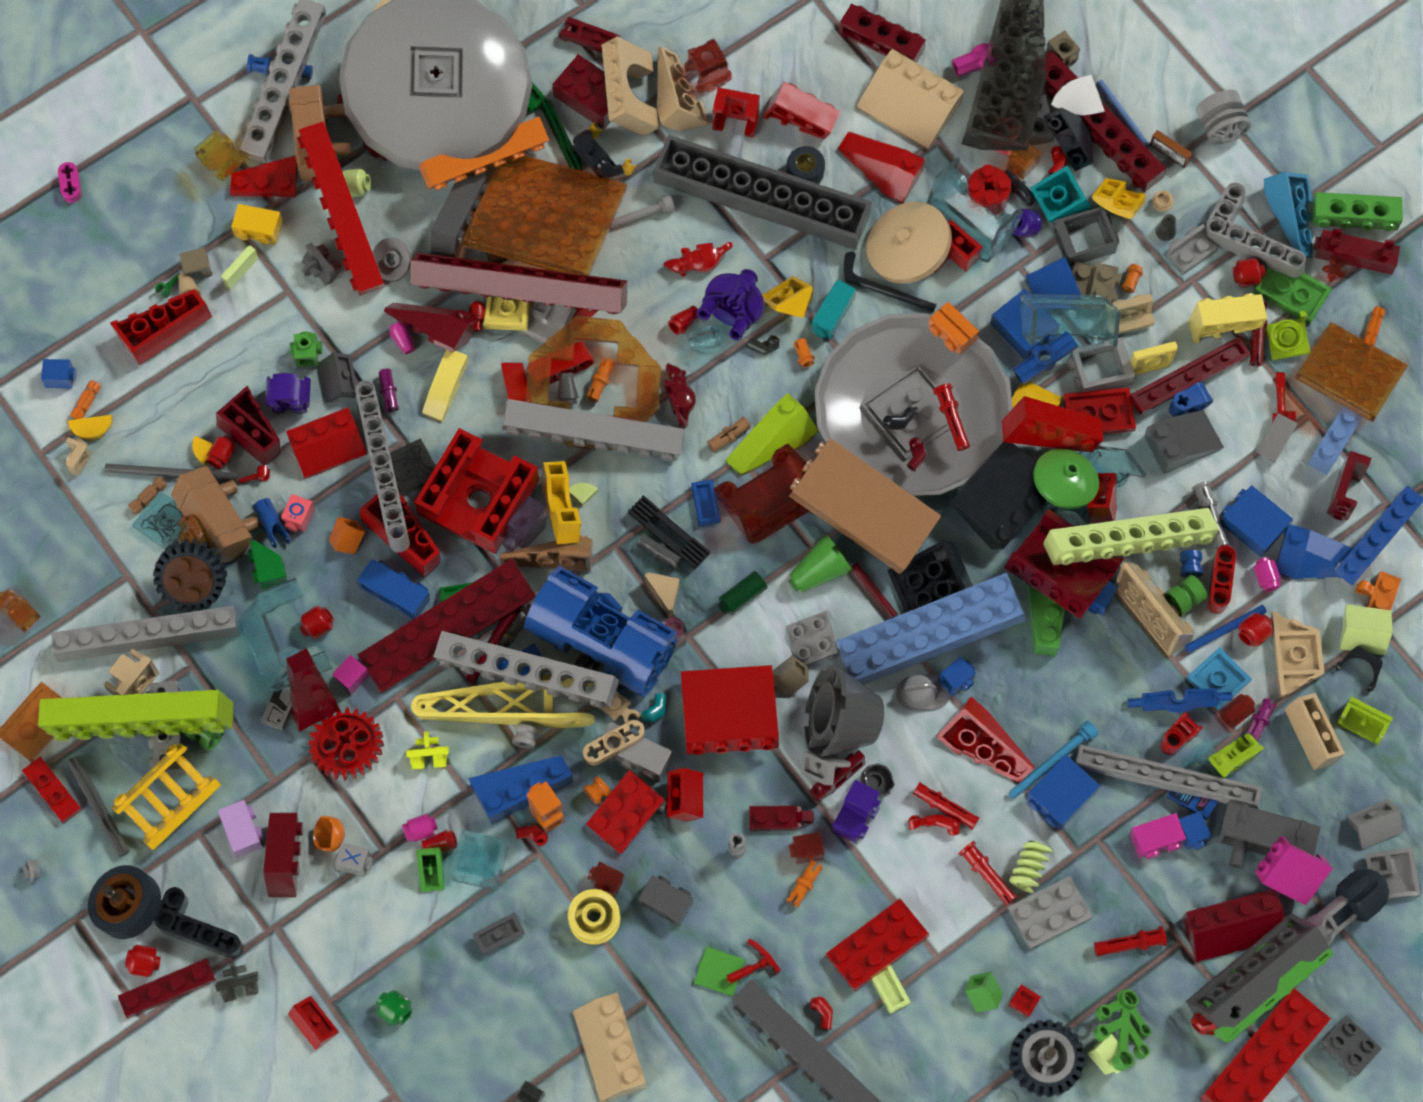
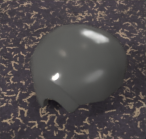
M879 763L868 765L860 776L861 783L880 792L879 798L890 795L891 790L895 786L891 771L887 766Z

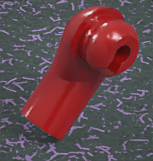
M1054 146L1051 149L1054 165L1049 169V175L1067 165L1066 155L1060 146Z

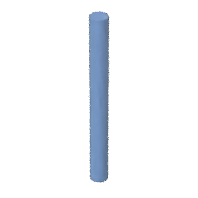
M1099 80L1096 83L1097 88L1125 126L1148 149L1150 144L1105 82Z

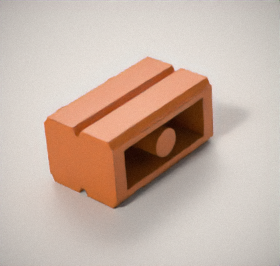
M950 302L944 304L929 319L928 326L930 332L935 337L940 336L945 341L944 344L951 352L955 351L959 355L975 343L979 337L980 331Z

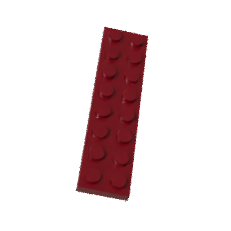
M512 558L358 653L357 656L367 668L369 675L382 694L436 660L434 653L441 631L472 638L535 599L536 595Z

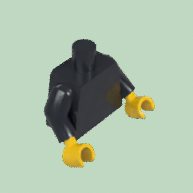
M594 122L588 129L575 135L572 148L602 182L606 178L619 176L623 173L630 176L637 165H631L632 160L628 158L624 161L623 165H616L594 140L604 131V129L600 130L596 127L598 122Z

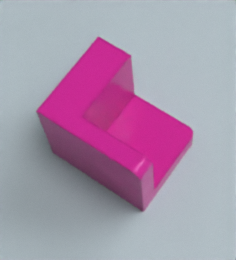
M351 655L333 672V677L346 687L350 695L370 676L367 668Z

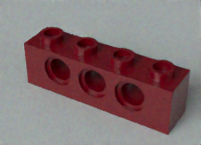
M851 3L839 22V34L884 56H887L891 49H894L917 63L925 50L926 39L920 34L912 33L904 29L900 24H893L883 16L867 11L863 6Z

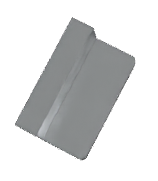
M804 752L801 774L824 785H833L835 767H850L851 762L835 755L820 758L814 757L809 752Z
M1389 799L1347 816L1348 824L1357 832L1360 846L1363 849L1404 831L1400 810Z

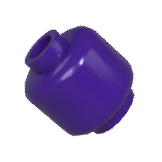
M1024 208L1016 210L1011 215L1009 221L1012 233L1025 238L1036 236L1042 226L1040 215L1036 211Z

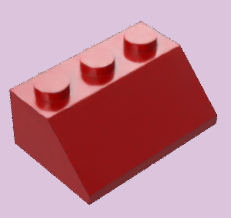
M349 407L286 431L305 479L367 455Z

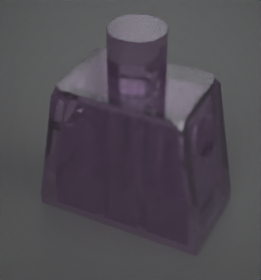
M528 496L508 522L507 535L502 543L503 546L511 552L517 546L521 549L528 547L546 527L547 507Z

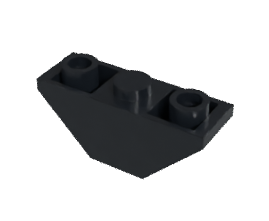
M1062 107L1043 116L1074 171L1093 164L1091 134L1080 116Z

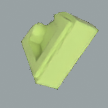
M577 483L569 487V492L579 504L584 506L598 492V488L588 483Z

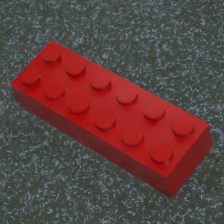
M1293 988L1291 993L1282 999L1201 1096L1200 1100L1203 1102H1263L1331 1018L1298 990Z

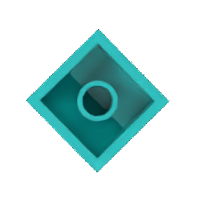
M1068 166L1030 187L1049 223H1054V220L1092 209Z

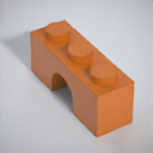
M547 781L543 784L537 783L529 789V793H527L530 812L542 830L547 834L565 822L564 815L561 812L563 810L562 803Z

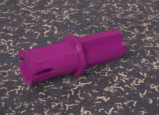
M389 368L381 369L378 373L381 385L380 394L383 395L385 412L392 413L394 412L393 408H395V411L399 410L396 398L397 388L394 386L391 370Z
M1268 698L1263 699L1258 712L1253 714V721L1247 731L1256 741L1259 740L1264 728L1269 725V718L1277 706L1274 701L1269 705L1272 700Z

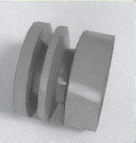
M1236 90L1216 92L1197 105L1196 111L1201 123L1205 125L1204 130L1211 144L1221 145L1232 142L1246 134L1251 128L1252 124L1246 111L1243 110L1244 105Z

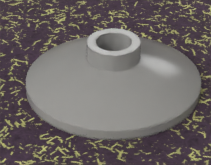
M390 237L381 240L375 246L373 255L382 279L397 281L404 277L411 263V255L407 245L400 239Z

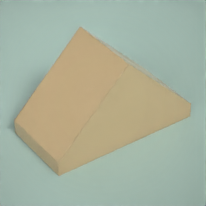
M649 572L644 575L645 583L669 618L672 617L679 592L680 579Z

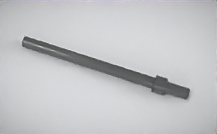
M105 464V472L179 477L184 473L193 471V469ZM211 469V473L219 483L221 480H233L236 482L239 480V473Z

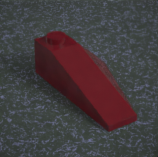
M392 303L384 309L385 313L402 324L414 326L413 331L417 334L425 333L429 336L428 341L452 353L469 343L477 321L476 318L471 317L469 312L464 310Z

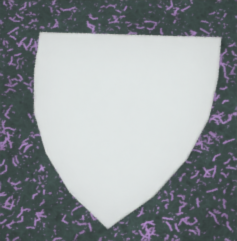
M1092 75L1072 80L1063 86L1051 103L1052 106L1058 109L1062 107L1076 115L1104 112Z

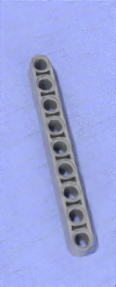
M361 381L356 385L355 392L390 548L395 552H403L409 547L410 540L374 384L371 381Z

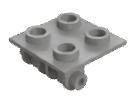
M827 610L786 626L794 657L804 665H809L824 658H828V660L837 658L836 654L839 651Z

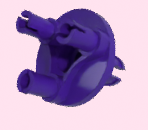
M743 269L739 275L724 273L714 277L706 287L702 305L697 310V316L702 320H707L712 313L721 322L733 326L729 331V336L733 340H741L745 331L760 319L764 311V299L756 286V282H758L757 274L753 270Z

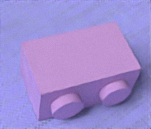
M242 800L218 810L236 858L263 848L260 840H263L264 836L260 826L255 827L253 819L256 818L252 805L247 806L245 801Z

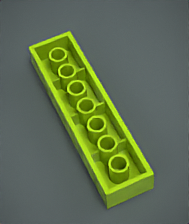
M219 690L40 699L38 727L55 737V740L68 741L71 737L89 740L91 736L111 739L113 735L132 738L135 737V734H143L150 737L157 736V733H165L167 735H179L180 732L201 734L202 731L208 730L212 733H223L224 730L232 729L234 702Z

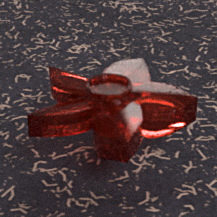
M1331 256L1330 265H1325L1322 268L1324 272L1328 273L1329 282L1334 281L1337 276L1345 277V272L1341 269L1346 265L1347 261H1339L1337 263V260Z

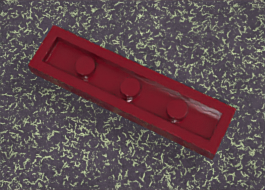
M205 958L118 995L125 1017L128 1019L214 983L216 979L208 959Z

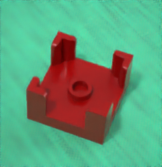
M718 87L712 109V114H715L712 130L723 131L726 117L747 121L744 136L754 138L759 119L760 95Z

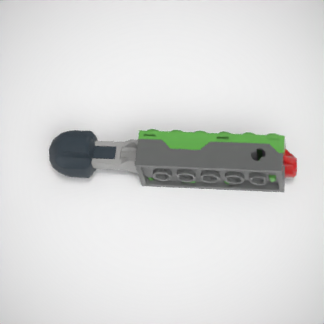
M1371 869L1356 870L1337 884L1335 891L1336 899L1318 914L1310 916L1305 920L1293 914L1288 915L1186 1000L1193 1013L1191 1018L1193 1028L1201 1035H1213L1227 1044L1236 1039L1244 1029L1254 1024L1263 1013L1272 1009L1275 1003L1290 994L1294 987L1306 980L1312 972L1324 965L1334 955L1329 945L1333 942L1335 935L1354 919L1360 922L1369 921L1384 907L1389 897L1387 881L1377 871Z

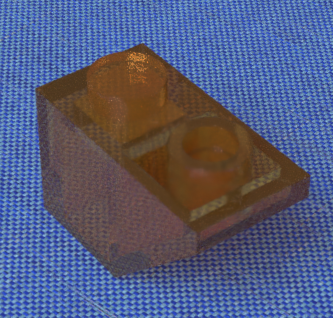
M9 588L0 593V613L24 633L41 617L23 597Z

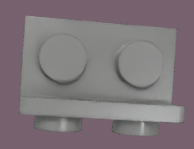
M1203 224L1197 228L1195 226L1187 231L1186 236L1182 239H1175L1169 245L1167 257L1183 275L1217 252V246L1204 233L1206 227Z

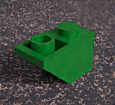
M255 540L251 541V549L248 550L250 562H254L256 570H252L255 584L259 583L262 590L288 584L285 565L281 555Z

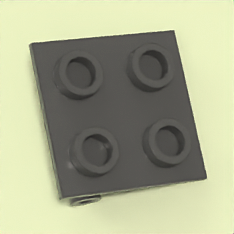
M1347 1015L1319 1043L1323 1046L1322 1050H1325L1330 1056L1335 1055L1332 1058L1333 1060L1336 1058L1340 1059L1341 1061L1338 1065L1340 1066L1344 1063L1342 1067L1350 1076L1353 1075L1354 1077H1357L1382 1050Z

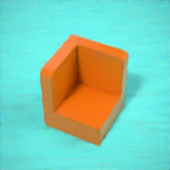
M338 517L330 534L329 542L335 551L355 554L365 531L359 521Z

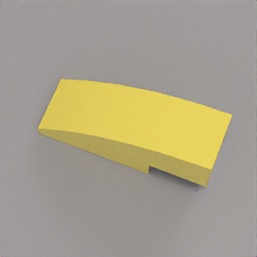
M448 350L445 351L430 387L422 411L423 415L443 422L461 385L460 380L469 363L468 355L458 351L453 353Z

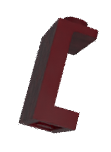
M1353 451L1349 452L1341 466L1326 514L1340 521L1350 518L1358 501L1346 497L1350 480L1361 481L1370 465L1371 457Z

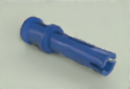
M249 54L247 73H252L253 71L265 73V75L269 76V66L273 58L269 56L267 58L254 57L253 54ZM306 65L301 77L311 79L313 65Z

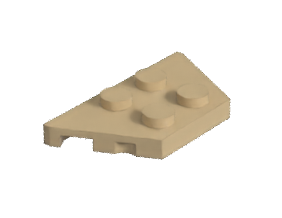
M1272 611L1271 622L1279 698H1283L1324 675L1321 637L1319 629L1305 626L1300 621L1287 619L1280 616L1278 612Z

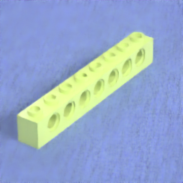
M1209 508L1053 529L1049 531L1043 544L1053 565H1068L1073 562H1089L1094 559H1109L1115 556H1129L1135 553H1149L1156 550L1166 551L1171 548H1187L1198 544L1207 545L1213 541L1219 528Z

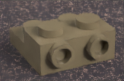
M1075 262L1072 273L1083 297L1068 304L1107 313L1109 304H1112L1117 299V293L1113 292L1115 286L1119 287L1122 274H1118L1119 267L1097 263V266Z

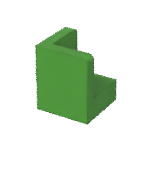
M992 972L970 976L965 989V993L976 1012L997 1009L1003 995Z

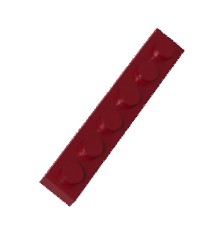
M1237 337L1135 391L1129 398L1139 414L1142 415L1171 400L1178 392L1198 382H1204L1250 357L1251 353L1241 338Z

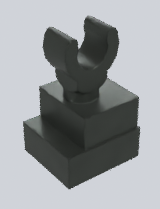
M525 1080L516 1098L521 1102H541L546 1094Z

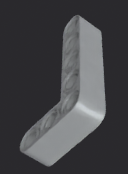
M1237 182L1229 184L1207 221L1205 234L1215 245L1247 259L1256 258L1259 264H1264L1265 267L1292 278L1302 276L1306 264L1304 253L1233 223L1244 204L1245 188ZM1237 237L1239 240H1233L1232 238ZM1251 246H1258V247H1260V248L1255 249V248H1252ZM1277 254L1279 255V257H1273L1271 255ZM1291 263H1298L1299 265L1294 266Z

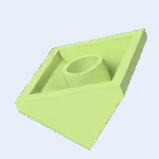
M1345 604L1339 649L1352 651L1357 646H1360L1371 654L1385 656L1393 633L1391 610Z

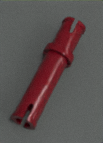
M1263 301L1266 310L1267 302ZM1267 320L1262 328L1252 330L1250 366H1255L1256 361V367L1264 365L1265 328L1268 325Z

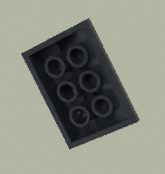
M1002 442L948 501L990 549H1004L1047 501L1039 493L1034 483L1033 470L1036 461L1014 443Z
M945 539L916 554L901 574L892 568L887 570L905 613L973 586L955 543Z

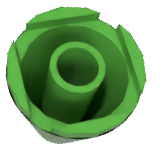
M826 534L789 574L791 579L788 581L795 591L800 589L803 593L850 573L852 568Z

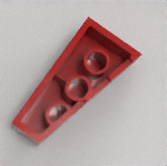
M193 289L168 299V302L159 306L155 304L150 306L147 311L139 314L135 312L128 315L127 319L119 322L115 320L110 322L119 340L135 361L141 365L212 318V315L205 301Z
M1023 396L1001 420L1003 442L1092 453L1103 441L1102 421L1100 418L1027 396Z
M377 493L360 508V520L390 547ZM400 495L410 545L405 551L396 553L425 578L440 564V551L426 530L423 529L419 519L411 511L404 497Z

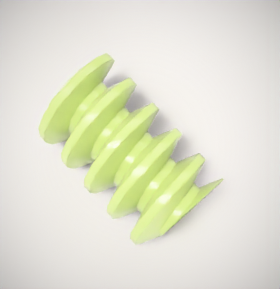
M1030 840L1024 843V850L1019 855L1021 859L1017 860V867L1013 869L1014 876L1010 877L1009 882L1022 891L1034 893L1031 887L1039 886L1034 878L1042 879V875L1037 871L1046 869L1041 864V861H1049V858L1044 854H1052L1053 850L1040 842Z

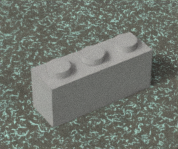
M610 722L603 735L618 728L619 725ZM631 731L626 736H624V732H621L622 736L624 737L625 743L628 742L627 736L631 734L638 736V734L633 733ZM611 737L607 741V745L610 748H617L621 744L617 737ZM643 738L637 744L607 760L612 761L615 759L621 762V766L633 771V769L642 772L641 775L648 780L653 781L656 779L660 781L672 759V751ZM601 743V749L598 752L604 750V754L608 753L604 748V744Z

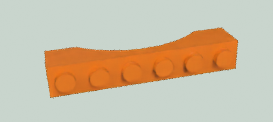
M536 117L519 124L506 144L489 155L462 159L441 154L421 162L418 167L428 190L435 188L438 191L447 187V183L453 180L456 183L466 180L468 178L467 175L471 173L475 175L482 174L487 171L486 167L491 165L497 168L506 164V160L513 157L514 160L526 156L525 152L527 151L538 152L545 148L544 145L549 141L540 117Z

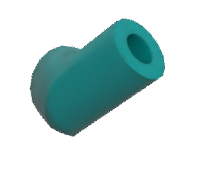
M655 694L654 706L641 713V719L644 722L654 723L664 716L666 694Z

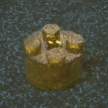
M215 130L199 143L194 150L201 163L208 170L216 171L217 173L214 176L224 181L243 164L245 157L238 150L235 151L232 148L233 142L227 135L224 134L222 136Z

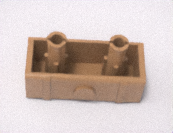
M320 85L289 89V107L292 115L296 149L295 157L300 179L303 182L312 181V177H315L312 169L308 170L304 157H307L305 148L300 149L296 138L300 136L299 129L324 121L327 129L326 120L328 118L346 117L343 103L324 104ZM350 141L332 144L336 156L352 155Z
M208 466L180 475L171 496L201 544L203 542L208 543L206 546L208 549L214 547L216 549L215 555L220 553L222 556L221 562L225 561L227 563L244 556L252 540L249 531L259 529L260 522L255 515L243 520L240 519L226 497L237 493L236 483L230 480L219 485Z

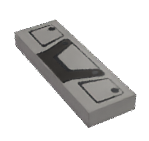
M286 663L261 719L262 724L282 731L292 710Z

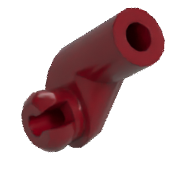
M913 437L909 441L913 457L908 462L907 467L911 471L916 472L926 458L927 453L923 441L918 437Z

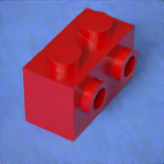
M687 768L667 772V817L685 822L703 818L702 772Z

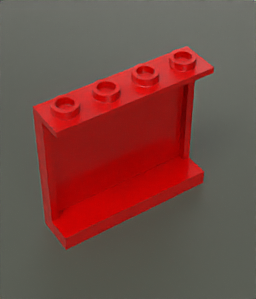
M772 665L681 671L687 754L702 755L714 752L723 754L728 751L748 752L757 749L767 751L779 748Z

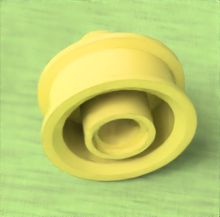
M598 889L583 891L572 900L569 906V926L574 936L586 944L598 945L605 943L618 931L620 925L618 904L605 891ZM592 912H597L601 917L598 921L592 922L588 920V915Z

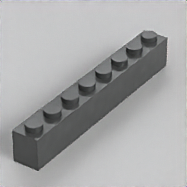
M753 979L732 999L733 1011L741 1018L745 1016L751 1022L749 1024L750 1027L757 1034L760 1035L762 1032L768 1038L767 1043L775 1051L780 1049L786 1055L784 1059L792 1067L797 1065L803 1071L801 1075L810 1084L814 1082L821 1088L819 1092L828 1101L832 1099L834 1102H881Z

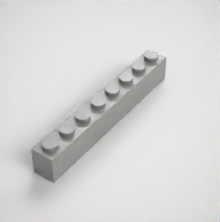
M507 399L502 430H506V433L510 435L524 433L529 434V437L533 439L547 437L557 443H563L565 440L581 447L589 444L595 445V448L599 450L613 448L622 454L636 452L639 453V456L651 458L652 455L660 456V459L664 461L678 459L681 453L684 429L511 399Z
M234 606L51 632L53 655L58 662L130 652L131 649L139 651L240 636L238 614Z

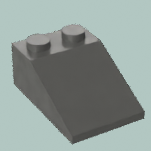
M1204 410L1164 419L1148 426L1144 435L1164 474L1224 448Z

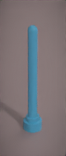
M1088 720L1080 726L1078 734L1009 791V797L1014 799L1083 741H1092L1097 737L1099 733L1095 726Z

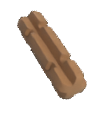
M157 477L152 482V485L149 484L137 496V500L134 499L129 503L128 506L131 511L138 514L143 510V506H147L158 495V491L162 492L167 487L166 482L161 477Z

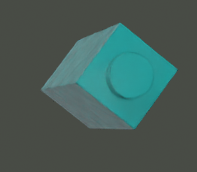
M835 281L812 321L811 330L821 338L826 337L831 340L855 299L856 288L842 281Z

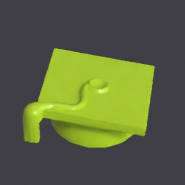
M1300 311L1301 316L1298 319H1286L1267 325L1266 329L1272 361L1311 354L1305 325L1308 316L1305 311Z

